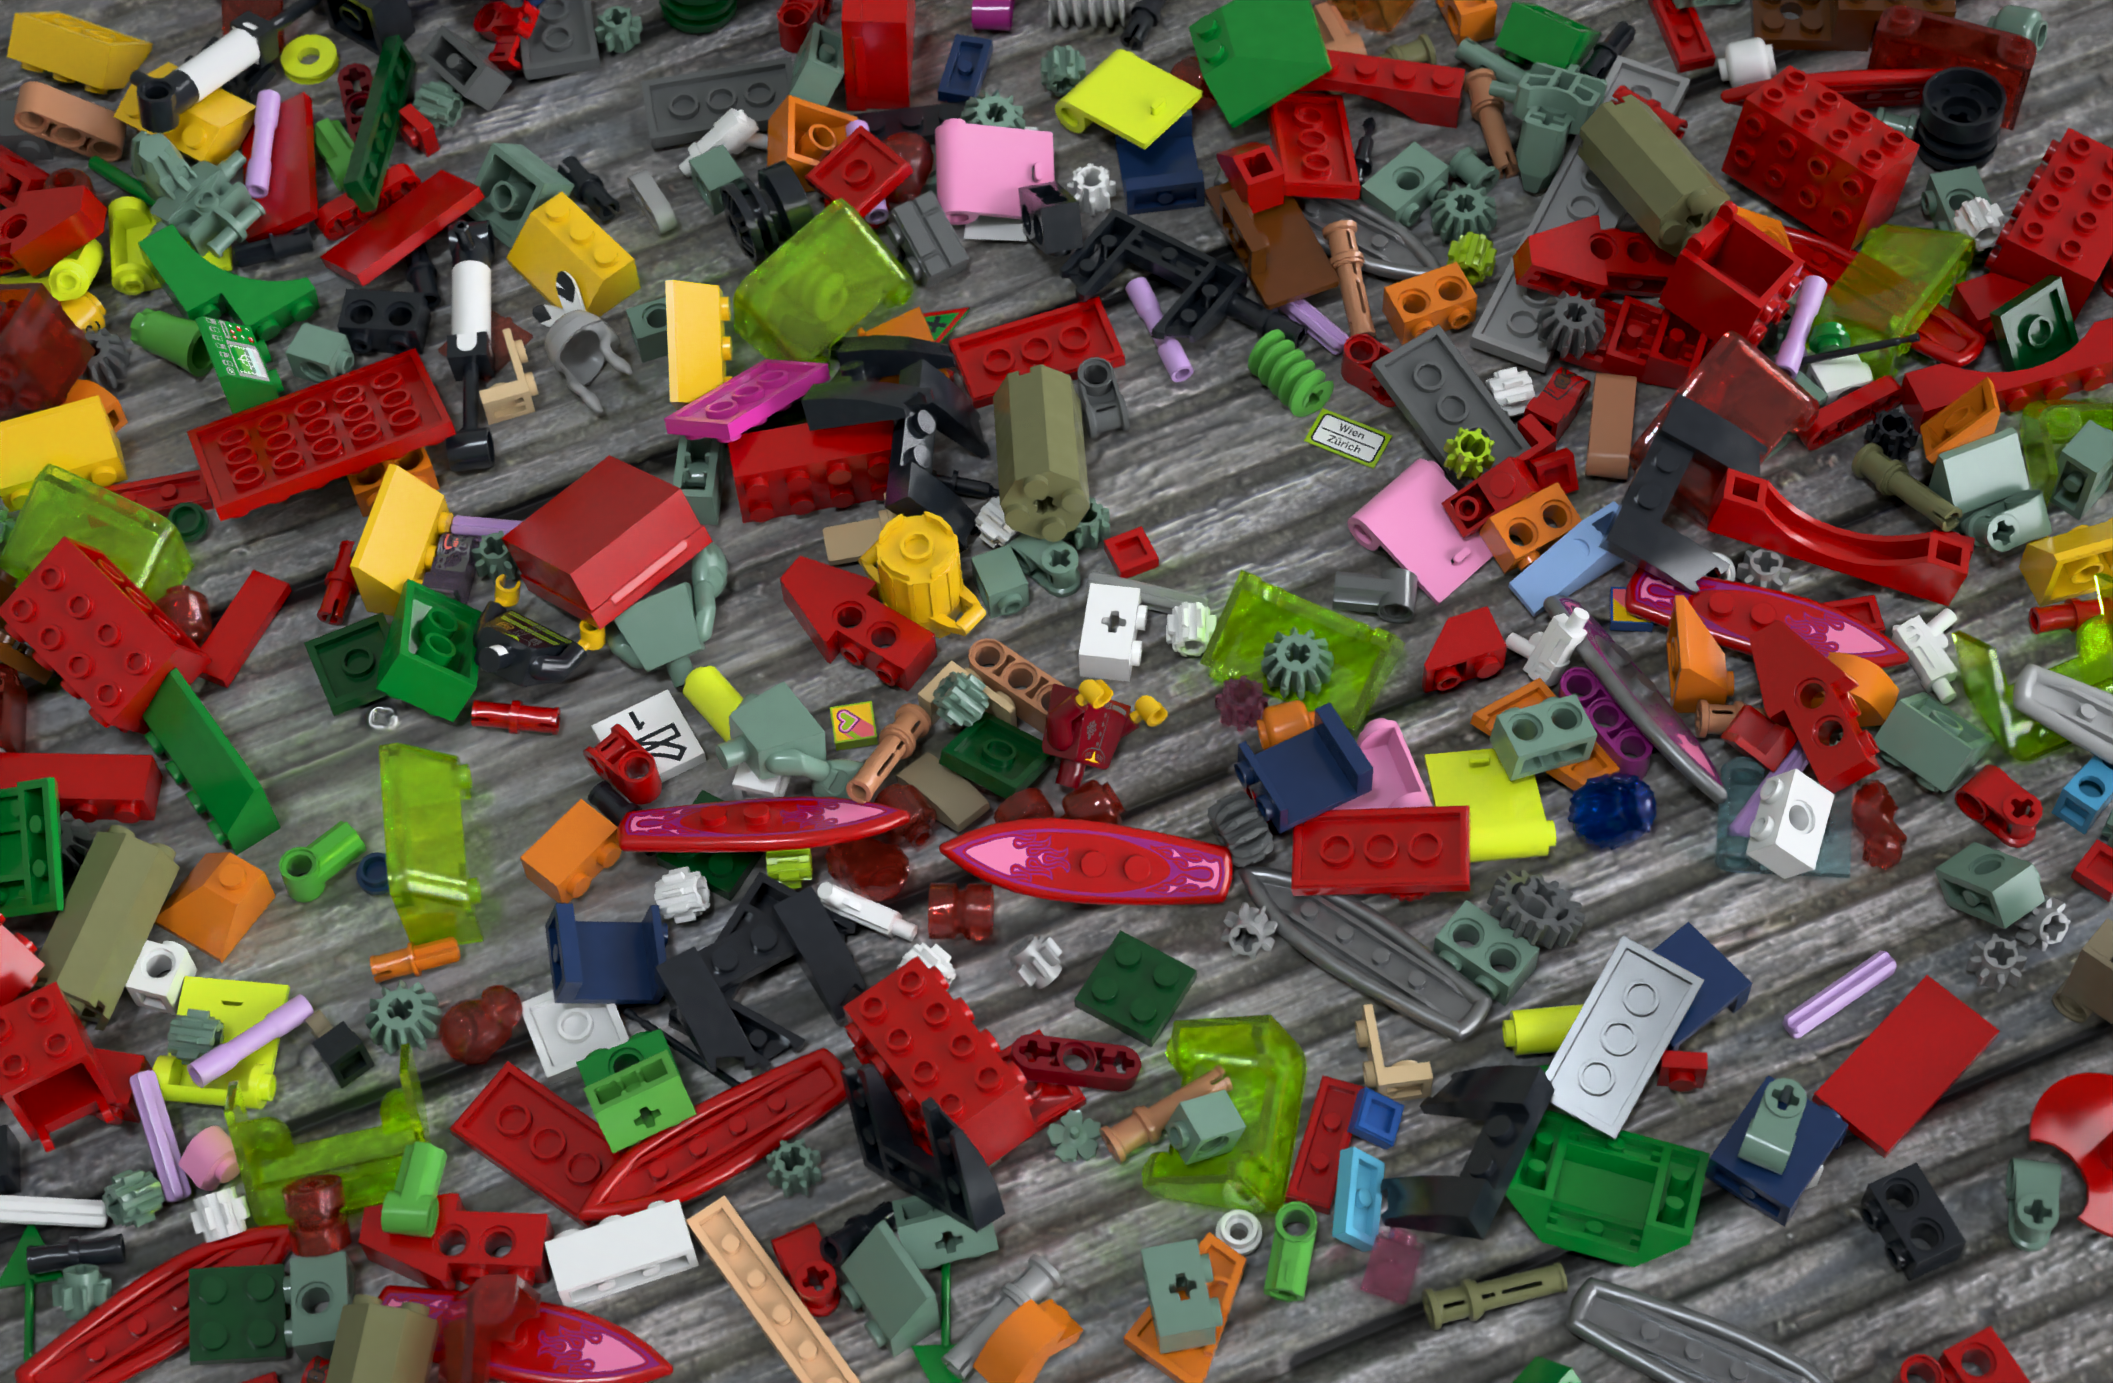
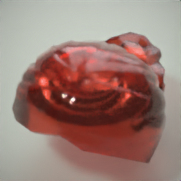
M911 132L893 133L882 142L906 160L914 171L886 197L890 202L901 205L920 196L921 189L925 186L934 164V153L930 144L919 134Z
M1878 779L1866 782L1857 790L1852 801L1851 814L1855 828L1865 839L1862 847L1864 851L1862 859L1871 867L1877 866L1881 869H1888L1900 862L1903 854L1902 846L1905 845L1907 836L1894 822V815L1899 807L1886 786Z
M869 837L832 845L825 853L828 873L838 881L845 880L855 894L871 901L882 902L894 898L907 884L910 875L909 859L898 845L885 844Z
M494 985L483 990L481 998L465 999L451 1006L441 1019L439 1037L445 1051L454 1061L466 1065L486 1064L489 1057L512 1036V1028L517 1025L522 1015L521 999L511 988H507L504 985Z

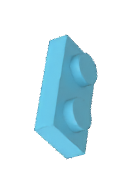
M1353 1146L1340 1150L1332 1236L1362 1252L1377 1249L1382 1202L1380 1185L1382 1179H1384L1385 1163Z

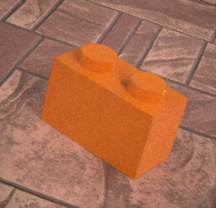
M580 799L520 857L527 879L558 903H569L573 898L582 896L589 888L591 880L604 868L611 867L619 859L622 850L617 841L618 827L584 800Z

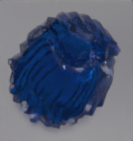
M1616 772L1588 778L1585 785L1577 788L1572 793L1573 797L1570 798L1571 805L1568 809L1570 815L1567 819L1573 823V831L1577 837L1586 839L1585 842L1587 844L1593 843L1599 845L1601 849L1609 847L1611 850H1614L1640 839L1646 832L1650 833L1651 826L1657 815L1654 791L1636 775Z

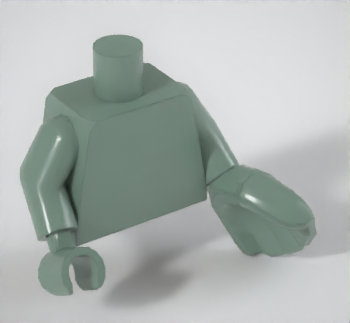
M712 542L692 557L691 577L693 590L690 583L683 582L634 603L605 626L606 641L611 652L635 669L645 668L647 672H654L666 667L674 688L684 686L686 677L694 670L689 656L706 649L705 642L712 636L716 612L715 598L724 591L727 585L728 561L722 549Z
M784 681L760 695L754 693L747 694L736 710L730 714L731 740L715 747L717 758L724 769L727 770L746 762L758 779L767 780L777 776H804L812 779V792L815 797L851 799L846 792L847 783L853 779L864 763L845 759L826 760L825 731Z

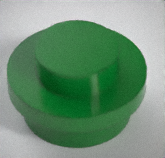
M1825 322L1815 326L1809 338V349L1815 354L1848 348L1851 344L1849 333L1845 331V327L1837 322Z

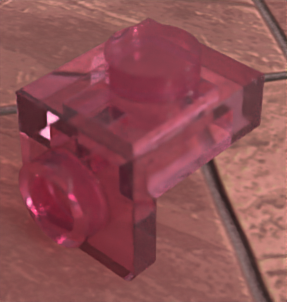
M1391 1227L1389 1233L1381 1231L1375 1238L1360 1290L1405 1305L1426 1245L1416 1242V1234L1401 1228Z

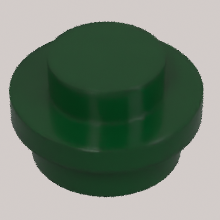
M180 503L174 506L167 519V528L170 534L176 540L184 543L200 539L206 533L209 526L207 513L196 503Z

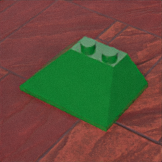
M1233 0L1212 13L1201 17L1197 22L1189 26L1202 76L1232 128L1237 127L1332 69L1310 0Z
M54 777L17 782V787L0 789V913L5 918L64 910L58 782Z
M1545 1110L1505 1195L1541 1242L1557 1246L1563 1250L1576 1251L1598 1257L1610 1263H1620L1636 1267L1690 1244L1710 1153L1624 1130L1620 1131L1614 1141L1571 1116Z

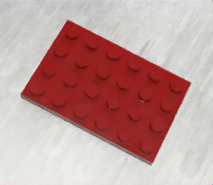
M416 348L194 428L187 431L221 522L229 518L243 517L251 510L270 503H281L291 495L307 489L321 488L328 484L329 481L345 475L362 473L368 467L380 462L397 460L405 456L407 452L426 445L434 446L440 444L446 438L456 435L452 420Z

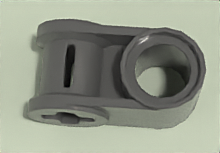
M1099 357L1084 360L1077 370L1078 396L1089 438L1097 437L1098 432L1121 428L1123 431L1130 430L1126 402L1120 393L1112 365L1107 360ZM1099 382L1101 384L1093 385L1090 383Z

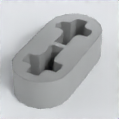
M646 169L627 177L628 186L636 203L658 235L678 227L675 214L669 202Z

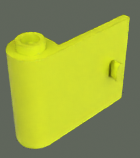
M1117 49L1056 103L1055 113L1062 125L1071 132L1081 133L1094 122L1145 150L1203 95L1202 90L1137 57L1134 53Z
M129 196L117 198L108 206L112 285L116 290L127 295H137L142 292L162 288L144 263L138 242L143 240L157 223L144 201ZM187 241L188 245L194 249L190 241ZM231 245L222 253L220 259L213 256L210 252L202 256L213 265L225 271L233 270Z
M185 976L177 1015H187L188 1009L210 1011V1016L220 1020V1023L224 1025V1041L222 1042L224 1044L259 1023L267 1014L286 1003L290 987L283 984ZM275 1038L245 1057L234 1068L203 1088L194 1083L188 1073L187 1065L182 1064V1059L171 1056V1053H168V1056H158L154 1063L153 1071L157 1075L164 1101L263 1109L267 1101L274 1099L276 1092V1076L273 1072L280 1038Z

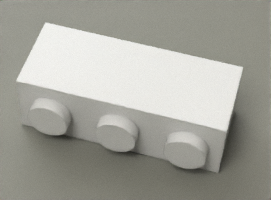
M679 1199L668 1203L663 1200L649 1204L646 1210L625 1217L620 1215L609 1216L603 1219L597 1226L584 1230H566L559 1233L553 1240L544 1242L558 1293L563 1305L568 1307H574L699 1266Z

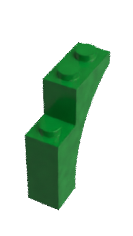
M173 224L138 242L144 263L183 318L196 321L195 319L201 316L219 319L222 314L228 312L235 323L251 327L257 342L262 339L265 341L273 339L279 334L280 330L296 321L301 322L308 319L320 308L316 289L307 277L287 281H262L232 274L200 256L188 245Z

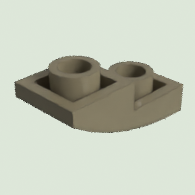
M926 752L896 774L899 788L927 803L931 817L960 832L991 809L990 804L964 777L939 764V758Z

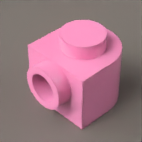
M210 1126L202 1130L191 1140L178 1165L197 1187L206 1191H214L220 1183L230 1182L240 1173L243 1167L244 1151L220 1126Z

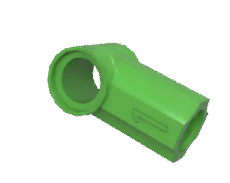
M326 118L315 125L314 145L324 159L326 168L335 186L340 192L345 191L343 180L346 176L355 143L339 120L333 121Z
M338 822L307 847L292 848L281 856L279 871L287 893L292 899L303 903L317 899L323 893L327 880L366 851L364 842L347 822ZM306 872H308V873H307L306 875H304V876L296 877L297 875H299V874H301V873H306Z
M415 1141L412 1145H406L395 1189L387 1193L383 1203L381 1215L383 1232L426 1238L433 1236L439 1213L437 1194L447 1159L445 1150L426 1142Z
M1289 1202L1284 1204L1278 1210L1275 1217V1231L1263 1290L1264 1294L1273 1297L1275 1300L1291 1303L1304 1300L1317 1233V1217L1314 1210L1305 1203ZM1291 1222H1300L1308 1228V1231L1300 1236H1292L1284 1230V1227Z

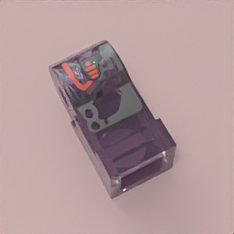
M443 533L439 539L437 556L434 557L430 572L425 573L422 585L439 593L453 594L454 600L468 605L476 574V562L474 561L472 549L479 548L478 537Z

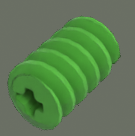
M1279 329L1272 330L1265 334L1252 349L1248 358V368L1253 375L1259 378L1263 385L1269 388L1273 395L1279 397L1283 405L1289 407L1293 415L1297 417L1311 415L1321 409L1333 393L1334 383L1333 381H1325V373L1320 369L1315 370V363L1310 359L1305 360V353L1300 349L1295 350V344L1292 340H1284L1285 335L1283 331Z

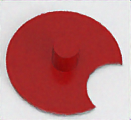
M2090 1072L2079 1073L2057 1081L2039 1098L2030 1118L2029 1141H2038L2052 1145L2073 1161L2082 1174L2087 1190V1203L2081 1215L2076 1219L2089 1228L2113 1238V1075Z

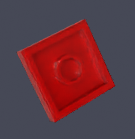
M860 125L804 178L809 186L858 224L914 171L906 160Z

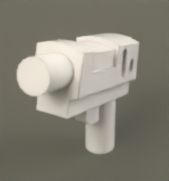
M731 108L713 124L714 128L703 138L688 147L690 156L679 165V168L687 177H690L689 160L722 144L730 155L732 153L739 154L748 146L767 151L768 136L757 132L759 128L754 119L749 118L743 110L737 111Z
M1574 608L1570 617L1565 613L1553 616L1544 633H1534L1529 640L1516 633H1511L1507 637L1505 644L1508 649L1528 659L1523 668V671L1528 673V677L1533 680L1541 678L1548 687L1553 686L1559 682L1571 662L1569 659L1576 646L1584 640L1588 633L1583 627L1589 619V613L1582 608Z
M1948 608L1942 610L1927 624L1918 615L1902 625H1894L1891 638L1897 646L1909 655L1908 662L1921 679V685L1927 693L1934 691L1942 704L1951 702L1957 696L1949 682L1955 680L1958 670L1945 653L1948 647V639L1943 633L1957 621V617Z
M824 882L818 887L817 893L821 898L820 901L823 903V906L853 923L863 925L893 939L894 935L910 942L914 939L918 925L903 920V916L899 912L832 885L829 882Z

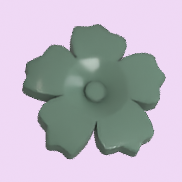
M1070 1109L1067 1115L1061 1117V1125L1050 1124L1049 1130L1046 1131L1051 1145L1057 1147L1055 1157L1062 1162H1075L1077 1160V1153L1084 1161H1089L1091 1158L1096 1157V1150L1098 1149V1142L1096 1140L1101 1137L1099 1132L1101 1123L1094 1122L1091 1118L1083 1122L1081 1111Z

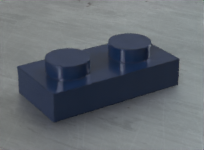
M960 34L955 35L937 91L938 101L952 103L967 101L970 97L977 98L992 56V39Z

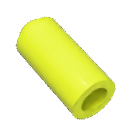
M698 667L686 677L683 695L725 742L731 740L729 716L736 710L744 698L716 667Z
M1584 1004L1511 1010L1510 1020L1502 1021L1505 1047H1513L1515 1056L1557 1052Z

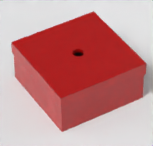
M843 0L841 26L847 111L910 107L916 16L915 0Z
M610 455L501 538L522 574L520 576L530 592L600 630L713 542L705 526L699 523L681 488Z

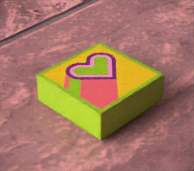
M872 701L830 707L836 751L878 745Z

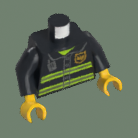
M505 574L497 577L495 581V601L487 603L473 629V646L477 649L474 662L484 671L492 672L522 687L565 681L572 671L588 656L587 650H599L603 648L606 642L605 627L601 630H594V626L583 620L579 625L580 640L576 643L513 610L507 611L505 607H512L518 603L521 583L518 580L514 588H504L506 582Z

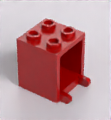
M1727 200L1720 206L1716 216L1699 233H1694L1688 239L1685 248L1679 253L1658 302L1738 358L1748 346L1754 349L1759 345L1768 331L1767 325L1770 322L1777 325L1790 308V304L1786 300H1790L1802 284L1803 280L1798 276L1806 261L1739 216L1736 204Z
M56 981L0 1007V1095L32 1142L40 1139L47 1153L56 1149L50 1133L100 1109L107 1124L116 1120L109 1104L117 1101L85 1027Z

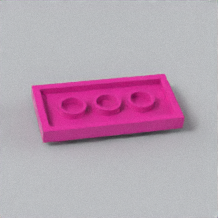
M764 359L664 418L667 434L685 435V438L688 440L707 437L717 438V441L720 443L736 441L741 438L742 432L751 427L766 423V418L770 415L789 409L792 406L791 403L800 397H804L813 384L825 383L830 380L828 364Z

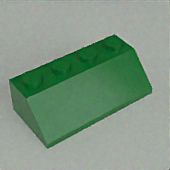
M177 668L171 670L142 716L150 731L143 736L157 757L164 753L168 758L169 762L164 764L176 785L179 786L185 782L190 789L185 796L198 816L205 812L209 816L211 821L206 825L216 842L220 846L227 842L237 856L281 827L259 781Z

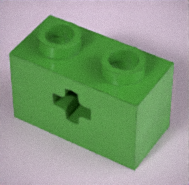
M664 1050L583 1088L612 1153L633 1146L637 1142L666 1128L676 1126L697 1114L668 1050Z

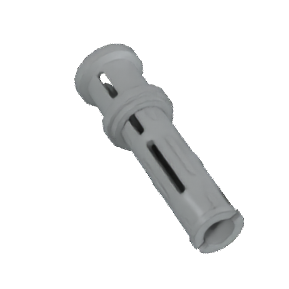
M1033 1254L1028 1260L1029 1266L1014 1282H1006L1002 1286V1291L999 1293L1001 1298L941 1358L943 1364L947 1365L949 1363L946 1368L960 1380L966 1377L973 1369L974 1362L990 1336L1018 1307L1030 1299L1038 1304L1052 1288L1059 1289L1064 1283L1062 1277L1044 1258Z

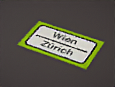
M1322 408L1304 441L1374 469L1393 435Z

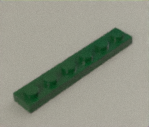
M399 34L385 38L368 100L365 104L361 124L358 128L346 176L343 180L347 196L355 201L362 213L377 208L401 121L398 111L405 107L416 67V61Z

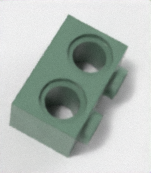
M1573 694L1562 698L1550 697L1539 704L1521 709L1513 707L1505 710L1496 716L1489 740L1510 781L1589 760L1597 733L1577 695Z
M1466 900L1435 936L1433 952L1489 995L1492 1000L1495 999L1506 1006L1535 971L1540 948L1530 945L1529 941L1522 936L1519 938L1513 937V930L1501 928L1498 920ZM1467 940L1472 942L1474 946L1464 948L1455 942ZM1498 964L1505 965L1511 971L1498 972L1492 966Z

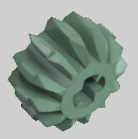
M982 89L977 98L970 97L965 104L964 111L960 115V119L964 120L967 124L1025 129L1026 127L1025 119L1022 118L1023 106L1013 105V95L1005 99L1000 97L998 89L992 96Z
M1470 182L1465 188H1460L1453 183L1450 191L1440 189L1437 200L1433 201L1430 211L1433 234H1440L1443 244L1452 240L1458 241L1459 236L1467 235V232L1479 235L1484 234L1488 239L1491 236V231L1497 225L1498 215L1496 214L1495 198L1487 197L1485 187L1474 190Z
M1293 626L1290 630V636L1287 637L1277 631L1274 636V643H1266L1264 647L1265 658L1261 661V671L1263 675H1267V684L1270 689L1280 687V694L1283 699L1290 692H1296V696L1301 701L1305 697L1306 690L1318 696V693L1321 691V684L1329 683L1332 675L1330 669L1334 665V656L1332 652L1328 651L1326 638L1315 640V633L1312 628L1304 635H1300L1296 627Z
M400 979L397 990L394 991L382 985L381 993L383 998L370 999L369 1007L372 1012L365 1015V1023L368 1029H370L369 1036L372 1042L377 1046L382 1045L385 1053L390 1056L400 1049L402 1055L409 1058L412 1048L416 1046L426 1052L427 1044L425 1040L439 1039L440 1032L437 1025L443 1023V1014L441 1009L438 1008L439 1002L436 995L432 992L426 993L424 986L419 982L408 989L406 982Z

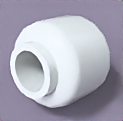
M1759 37L1729 43L1725 48V58L1718 59L1722 82L1730 81L1732 88L1771 79V75L1777 74L1772 44L1765 45V42Z

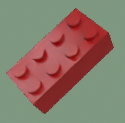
M893 420L812 431L809 430L808 423L741 434L740 439L728 442L743 523L765 522L772 518L793 514L805 515L812 511L833 507L845 508L855 503L872 500L885 501L884 493L887 490L894 429Z

